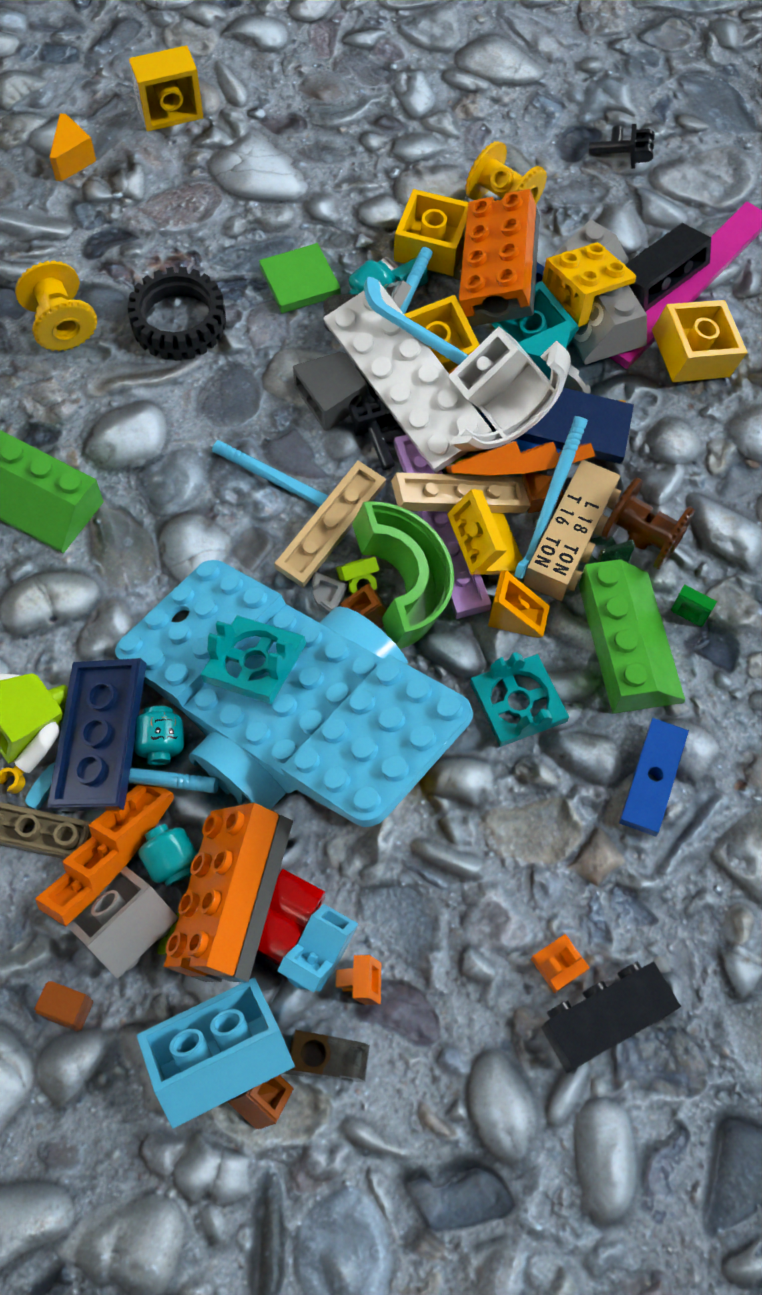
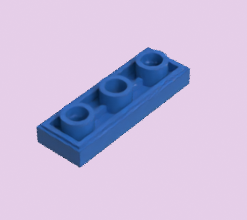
M655 718L651 719L619 824L655 837L658 835L689 730ZM648 775H654L658 781L651 780Z

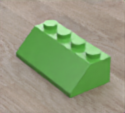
M0 430V521L64 554L104 502L97 480Z
M621 559L585 564L578 586L612 714L684 703V693L648 572Z

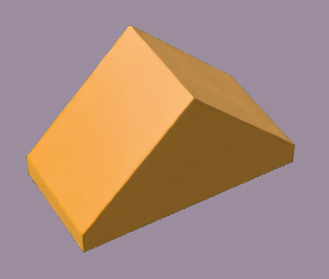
M63 113L59 115L49 157L56 181H63L96 162L91 137L67 114Z
M507 570L500 571L488 627L536 638L543 637L550 605Z

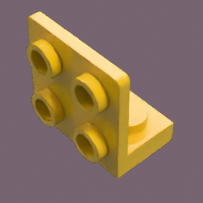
M596 242L546 258L542 282L580 327L589 322L595 296L635 283L636 275L603 245Z
M471 489L447 513L471 574L500 575V571L507 570L510 574L514 575L518 563L523 558L503 513H492L483 491Z

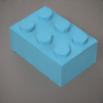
M255 977L250 979L249 982L239 984L136 1035L154 1093L172 1129L295 1067L281 1031Z

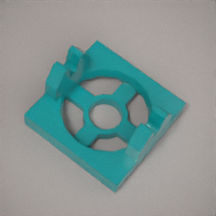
M238 615L231 625L217 621V635L212 633L208 635L207 650L211 658L200 674L203 682L272 705L306 646L305 637ZM261 637L256 647L245 651L234 648L237 642L245 638ZM273 642H276L277 654L272 652L268 654ZM257 654L265 657L264 664L259 668L249 669L244 666L245 661L252 655ZM226 659L239 663L241 672L237 679L226 670ZM265 672L269 673V675L265 676L262 679L251 681V679L255 676H260Z
M514 652L506 661H504L503 657H500L491 665L489 672L470 679V685L499 747L568 722L569 715L538 654L523 659L521 654ZM513 675L528 676L538 682L541 687L530 691L518 687ZM502 680L507 693L503 701L492 704V691L496 684ZM515 693L523 694L527 697L529 706L524 710H515L508 703L509 696ZM546 698V709H541L533 717L530 712L533 703ZM508 712L512 716L519 717L520 721L517 724L509 723L499 717V715Z

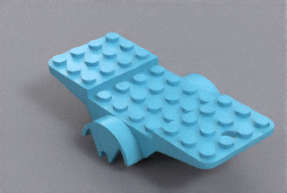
M219 560L202 562L136 626L122 637L115 649L118 659L141 658L146 662L144 682L180 709L207 736L189 754V760L194 766L200 764L210 777L218 778L219 787L226 794H229V792L233 794L241 805L248 798L251 803H257L271 810L286 792L291 793L294 790H298L358 826H375L388 817L469 726L473 718V711L467 698L407 665L408 660L398 646L378 626L363 615L349 608L339 606L333 608L320 622H317L287 605L282 595ZM183 610L190 611L187 618L183 621L172 622V618L178 612ZM238 615L305 637L306 646L272 705L203 682L200 674L211 658L207 650L208 635L210 633L217 635V621L231 625ZM261 637L245 638L237 642L234 648L245 651L256 647ZM273 642L268 654L270 652L277 654L276 642ZM257 654L252 655L245 661L244 666L249 669L259 668L264 664L265 657ZM226 659V670L237 679L241 672L239 663ZM265 672L260 676H255L251 679V681L262 679L265 676L269 675V673Z

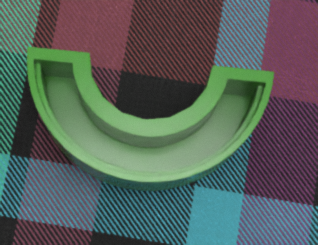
M363 502L352 523L361 554L377 556L388 561L399 571L405 582L406 594L394 598L382 617L387 636L399 649H402L421 639L447 606L454 586L452 559L438 533L416 514L389 503Z

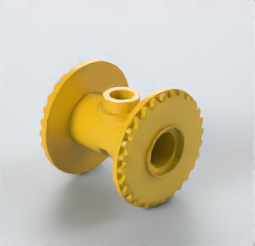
M494 141L489 146L487 145L478 155L468 173L465 184L467 196L472 200H478L488 191H491L503 199L507 193L530 189L537 205L546 184L547 173L544 168L535 166L522 176L504 164L507 155V148L504 143Z
M55 260L51 262L45 261L44 263L39 262L38 265H32V268L26 269V272L22 273V276L18 278L15 294L22 307L36 312L32 326V333L36 342L47 350L67 351L68 349L80 346L81 343H85V340L90 339V336L94 334L96 329L97 315L88 303L72 300L79 289V277L76 271L68 264L61 261L56 262Z

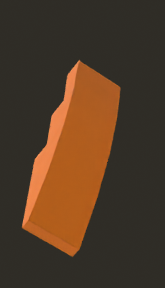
M513 441L445 466L447 473L480 476L526 474L556 468L561 452L557 453L554 442H549L520 453L517 442ZM584 443L578 445L572 463L594 457L595 453L592 444Z
M138 784L127 793L124 810H106L88 826L92 837L62 861L66 873L35 898L39 910L66 927L100 895L145 842V834L156 827L173 801V792L163 787Z

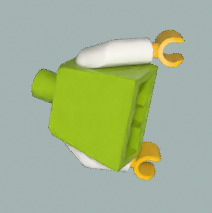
M0 673V752L8 764L11 762L16 764L14 768L7 767L0 770L1 784H4L9 777L15 776L14 783L8 787L7 792L16 794L22 791L25 786L23 774L25 772L30 773L37 766L58 737L62 718L61 709L65 707L68 687L65 684L47 690L36 674L15 675Z

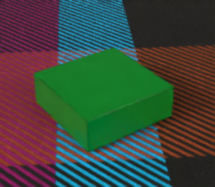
M684 584L671 611L703 627L717 601Z

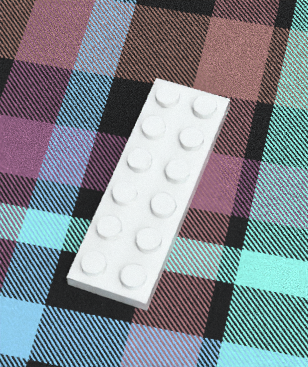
M380 283L383 301L403 314ZM364 291L323 317L327 327L387 409L389 408L390 413L435 474L467 453V451H462L449 443L464 428L476 434L492 433L491 428L472 403L464 397L449 378V373L428 345L376 313L369 306Z

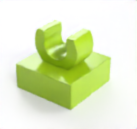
M366 557L336 567L339 580H349L348 590L351 595L358 591L357 582L361 579H365L374 590L377 589L376 579L370 574L379 571L376 557Z

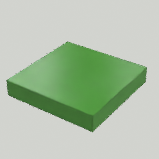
M318 243L259 260L262 274L281 313L341 296V288Z

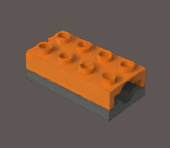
M530 189L507 193L501 200L494 201L493 197L468 202L459 303L470 326L534 316L540 215Z
M257 803L211 811L202 828L204 836L199 852L191 863L190 872L192 875L187 891L179 902V917L175 930L166 944L167 956L163 967L203 982H222V979L229 982H249L293 820Z

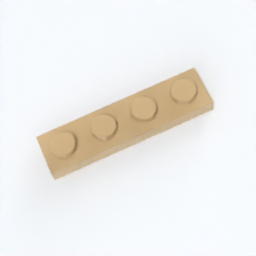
M357 461L274 563L275 569L304 588L314 573L317 572L352 528V523L363 502L373 501L386 484V478L360 461Z
M396 472L391 480L397 506L409 511L449 512L471 489L483 491L492 513H525L531 506L522 477Z

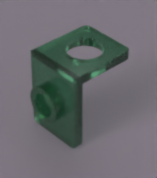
M602 536L593 538L591 543L596 544V546L604 545L607 548L600 551L598 559L591 555L588 564L620 559L629 563L635 543L633 540L616 544L613 537L608 541H605Z

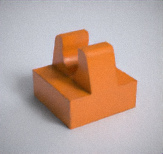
M566 934L531 958L554 993H557L590 969Z
M354 955L353 968L336 970L335 987L342 988L343 992H353L352 998L364 1005H381L382 963L371 955Z

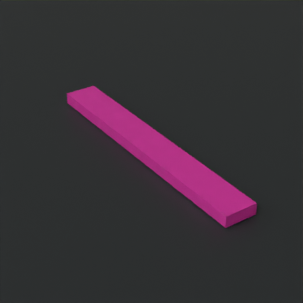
M746 201L711 236L710 264L646 311L647 345L609 358L628 369L655 342L652 328L666 304L694 302L762 232V210Z

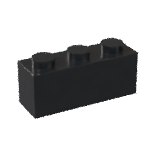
M682 222L625 264L636 275L635 283L630 284L629 287L645 312L710 264L711 237Z
M637 961L619 971L617 975L620 980L607 987L605 982L601 981L582 992L585 1000L571 1006L567 1000L547 1012L550 1019L543 1024L541 1029L566 1073L672 1014L681 1007L654 961L644 967H641Z

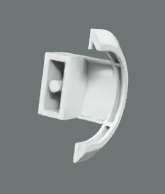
M498 327L448 375L464 397L479 407L497 431L488 434H476L464 428L449 443L467 452L492 449L513 441L531 429L553 407L563 390L571 362L569 352L558 341H555L540 356L551 368L549 380L519 343L501 327Z

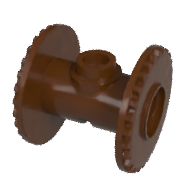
M635 478L626 488L611 512L603 529L602 538L608 541L617 529L621 527L628 531L629 537L627 540L634 547L645 550L648 545H652L660 549L653 568L659 570L683 538L695 509L689 506L678 521L660 511L656 515L652 514L653 507L636 498L643 480Z

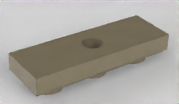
M0 802V845L65 859L91 838L92 835L88 825L92 822ZM35 825L31 832L25 833L28 826Z

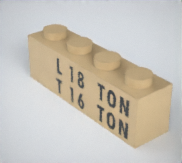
M585 460L580 462L527 567L523 582L525 586L560 601L563 600L567 590L575 591L583 573L577 569L581 562L588 564L596 544L591 543L594 534L602 535L609 518L604 513L607 508L613 510L620 497L621 490L616 489L620 478L619 474Z

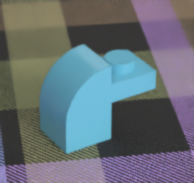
M323 904L311 915L298 944L284 956L277 971L286 976L288 981L297 988L308 989L313 993L316 990L320 992L347 949L358 923Z

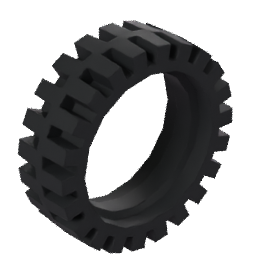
M173 267L166 268L167 274H162L161 270L154 271L153 279L149 275L142 278L143 284L137 283L134 286L135 292H131L129 295L128 315L136 341L140 343L144 350L148 349L149 353L155 357L160 352L161 358L169 360L171 354H173L175 361H182V354H187L189 360L195 358V351H198L200 355L207 353V346L210 348L216 346V339L220 340L222 338L223 330L226 327L223 295L215 281L211 282L210 277L205 273L200 277L199 271L192 269L190 274H188L187 267H179L178 273H174ZM169 297H193L205 303L209 309L208 315L200 324L189 330L179 332L162 331L149 325L146 321V315L156 303Z

